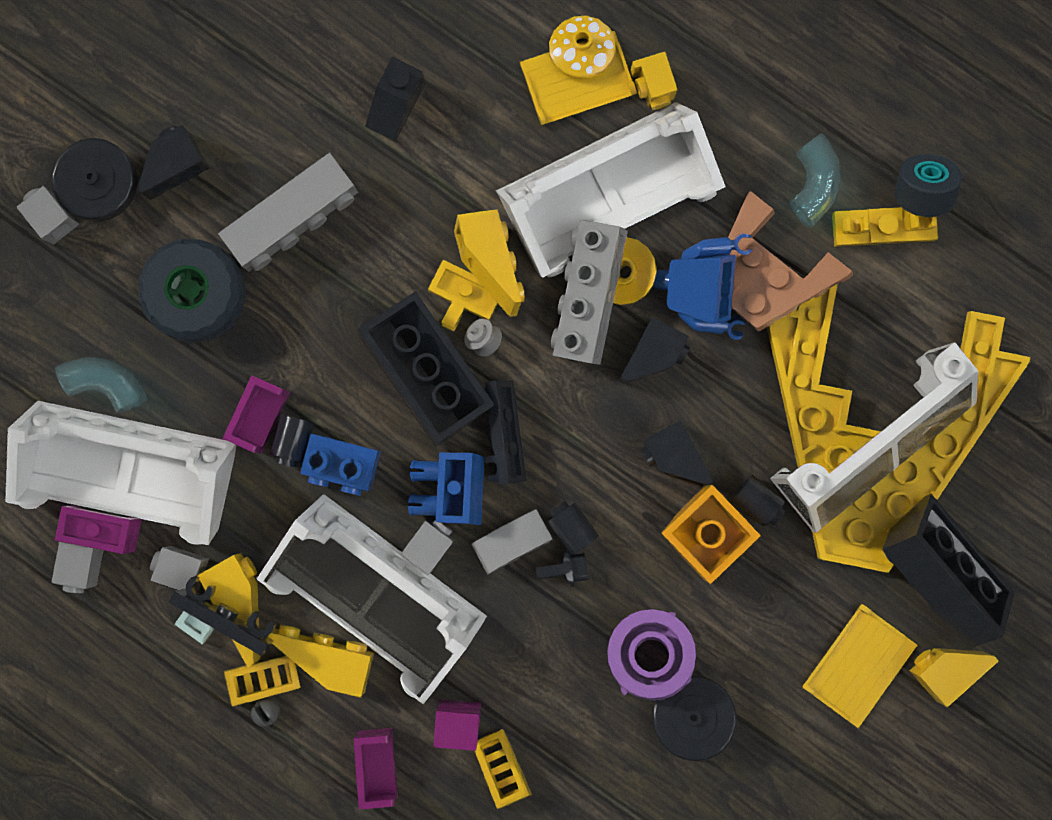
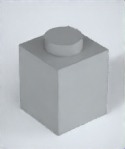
M45 186L29 191L24 196L23 202L17 206V209L40 238L53 245L80 224L72 213L68 212L60 204L55 193Z
M426 520L400 555L429 575L454 542V539L449 536L452 530L444 523H438L436 520L432 523Z
M59 542L51 583L63 585L62 590L71 593H84V589L97 586L103 550Z
M174 546L162 547L161 551L155 553L151 561L150 570L154 572L150 581L177 590L186 589V584L190 578L206 570L209 558ZM200 580L196 584V591H199L201 585Z

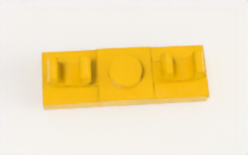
M902 207L834 211L832 213L834 247L930 242L938 239L937 217L914 215Z

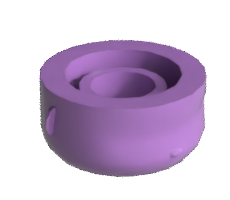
M654 609L641 610L630 614L614 629L608 645V663L624 696L628 692L639 699L649 701L663 700L674 696L686 684L690 683L696 659L695 643L684 623L675 617L676 613H667ZM647 640L661 642L669 652L667 664L656 672L643 670L637 665L635 660L637 647Z

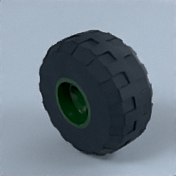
M178 239L161 246L148 258L139 276L138 298L144 315L159 331L179 341L201 342L220 337L221 334L228 331L235 324L244 308L246 287L240 268L223 249L200 239Z

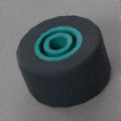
M918 154L910 157L901 164L894 193L896 201L904 210L914 215L923 217L944 215L955 207L963 175L960 168L953 161L943 156Z

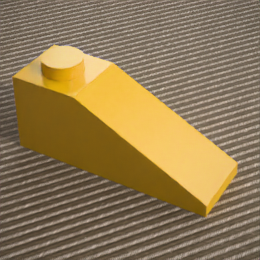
M241 553L235 554L197 575L200 577L199 580L205 591L210 585L216 587L214 595L210 598L213 605L219 606L220 603L232 607L239 613L237 617L245 621L244 624L247 625V620L252 613L259 611L258 584L254 577L257 575V571L249 557L244 558ZM258 617L257 620H256V625H257L258 628H259V617ZM233 640L247 667L260 660L259 654Z

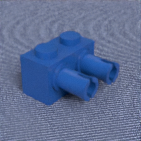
M310 434L300 474L309 476L308 483L328 487L330 481L342 484L341 491L361 496L362 490L371 491L381 451Z
M439 452V461L413 460L410 468L424 470V472H410L411 480L413 482H438L437 495L411 494L408 503L422 504V506H408L409 514L411 516H436V522L481 525L485 457L474 453Z

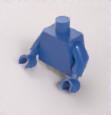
M741 233L734 240H730L728 237L702 240L685 249L681 258L671 260L669 271L657 270L654 281L655 289L668 291V308L677 311L679 317L694 331L722 334L725 331L735 340H739L744 336L743 332L731 329L735 324H747L739 315L731 317L736 255L730 253L732 250H736L743 255L750 254L753 249L741 250L739 249L738 242L744 237L751 238V235Z

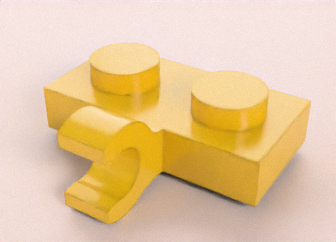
M445 260L441 262L428 288L429 293L451 303L441 323H443V327L453 332L456 330L464 310L490 321L498 305L497 301L472 273Z

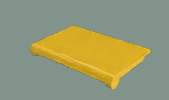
M615 31L612 32L615 38V55L613 60L602 73L592 78L577 79L563 74L555 67L550 57V52L520 62L541 125L637 94ZM588 40L579 42L578 44L584 45L588 42Z
M861 604L802 687L859 728L917 647V644L876 615L868 607Z

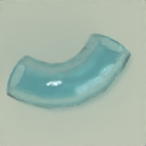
M823 133L816 136L795 154L806 170L807 181L803 190L790 201V206L797 218L807 227H812L819 222L834 205L841 184L839 159L830 141Z
M88 356L68 361L55 367L58 381L70 397L86 391L100 392L107 396L116 413L126 412L148 401L145 391L132 373L112 360Z

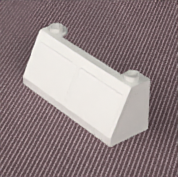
M675 102L496 191L535 270L543 278L545 276H556L566 269L565 265L569 262V256L574 254L575 248L572 247V235L576 227L579 228L580 219L620 226L625 229L686 198L697 199L698 202L710 200L716 196V191L725 187L698 113Z
M37 401L8 428L5 502L19 505L25 509H34L44 504L48 499L177 526L180 527V536L188 543L209 545L220 526L235 458L236 445L217 438Z

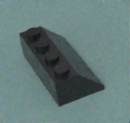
M416 291L358 329L359 338L435 448L494 406L490 397Z
M932 493L925 496L890 529L882 551L887 559L895 564L907 578L910 586L920 593L930 609L938 614L949 627L951 633L967 649L1002 638L1015 591Z

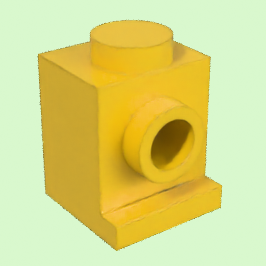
M658 53L632 62L630 74L632 78L639 77L635 79L639 97L641 99L645 98L648 107H651L652 110H659L669 106L671 100L675 98L677 87L666 53Z

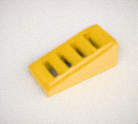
M287 656L257 662L249 667L245 665L224 671L232 706L301 688L295 662ZM284 664L288 680L286 684H281L278 665ZM264 669H271L274 687L268 688ZM256 671L261 689L258 691H254L250 673ZM243 675L247 693L240 695L236 677Z
M504 729L479 739L475 753L497 809L531 796L532 794ZM501 743L503 749L487 756L485 755L484 749ZM506 756L508 762L491 769L490 762ZM509 769L512 770V776L497 782L496 775ZM515 782L517 783L518 789L505 795L502 794L501 788Z

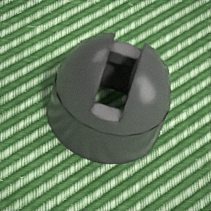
M268 697L259 699L251 709L253 722L261 727L272 725L280 715L279 704L274 699ZM259 706H261L264 713L268 716V718L270 719L269 721L266 722L264 717L258 711L257 708Z

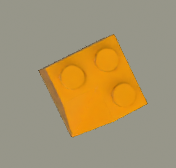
M713 485L704 486L661 532L681 557L709 584L717 579L761 536Z

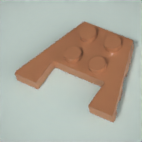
M750 191L728 236L730 240H734L741 233L751 235V238L744 237L740 239L738 246L741 250L753 249L747 255L740 254L736 250H732L730 253L736 255L732 310L759 332L797 310L796 307L826 293L827 289L839 282L847 281L852 277L853 272L828 252L804 279L753 239L775 213L772 207Z

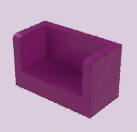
M251 375L222 439L253 453L262 454L290 392Z
M76 505L62 506L55 541L120 554L135 552L142 519L135 517L126 518L85 510L81 506Z
M440 699L436 710L434 747L476 751L479 737L481 703Z
M393 728L360 730L353 738L359 810L393 807L398 798Z

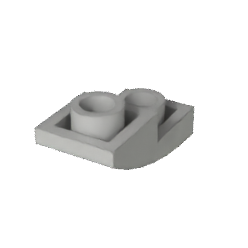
M535 509L475 541L472 546L486 573L490 574L518 560L521 556L549 543L552 537L538 511Z

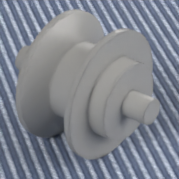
M479 319L473 322L467 329L464 338L465 345L469 349L474 350L477 355L486 357L498 349L502 340V333L489 320Z

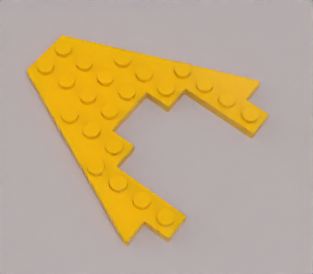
M838 284L827 289V292L821 296L810 299L796 307L797 310L767 326L797 466L799 468L807 463H816L824 467L828 473H831L881 432L846 425L852 391L819 384ZM974 311L967 312L960 349L978 370L977 403L817 533L812 531L818 559L889 573L894 564L887 559L882 549L890 529L925 496L932 493L938 500L1030 362V357L999 351L1005 321L1004 317ZM970 383L965 389L972 397V383Z

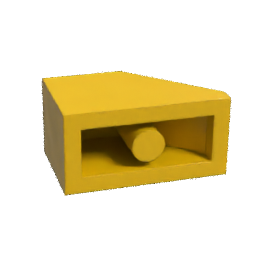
M934 648L932 651L929 649L921 653L914 661L916 665L909 671L936 702L948 707L999 661L995 656L983 651Z

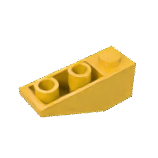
M498 209L457 215L454 233L461 261L510 317L517 316L525 296L522 283L516 282L514 274L516 271V258L514 252L508 251L506 243L508 241V228L506 222H501Z
M280 625L279 629H274L268 635L270 639L274 640L272 643L327 690L362 697L365 693L374 656L373 651L367 650L366 644L347 641V644L343 645L333 642L334 637L321 633H314L313 637L300 635L299 628L287 625Z

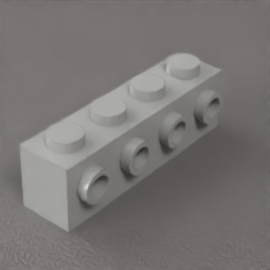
M329 152L218 234L243 268L249 272L252 269L258 271L271 262L272 258L270 256L280 249L285 251L293 247L299 241L298 236L307 229L313 231L323 225L327 220L326 216L336 208L340 211L348 207L355 200L353 196L358 191Z
M580 219L579 228L576 227L572 235V247L575 248L572 261L567 263L565 269V281L568 282L566 293L560 297L558 304V314L561 315L559 327L554 329L551 338V347L554 348L553 356L601 364L628 233L624 228Z

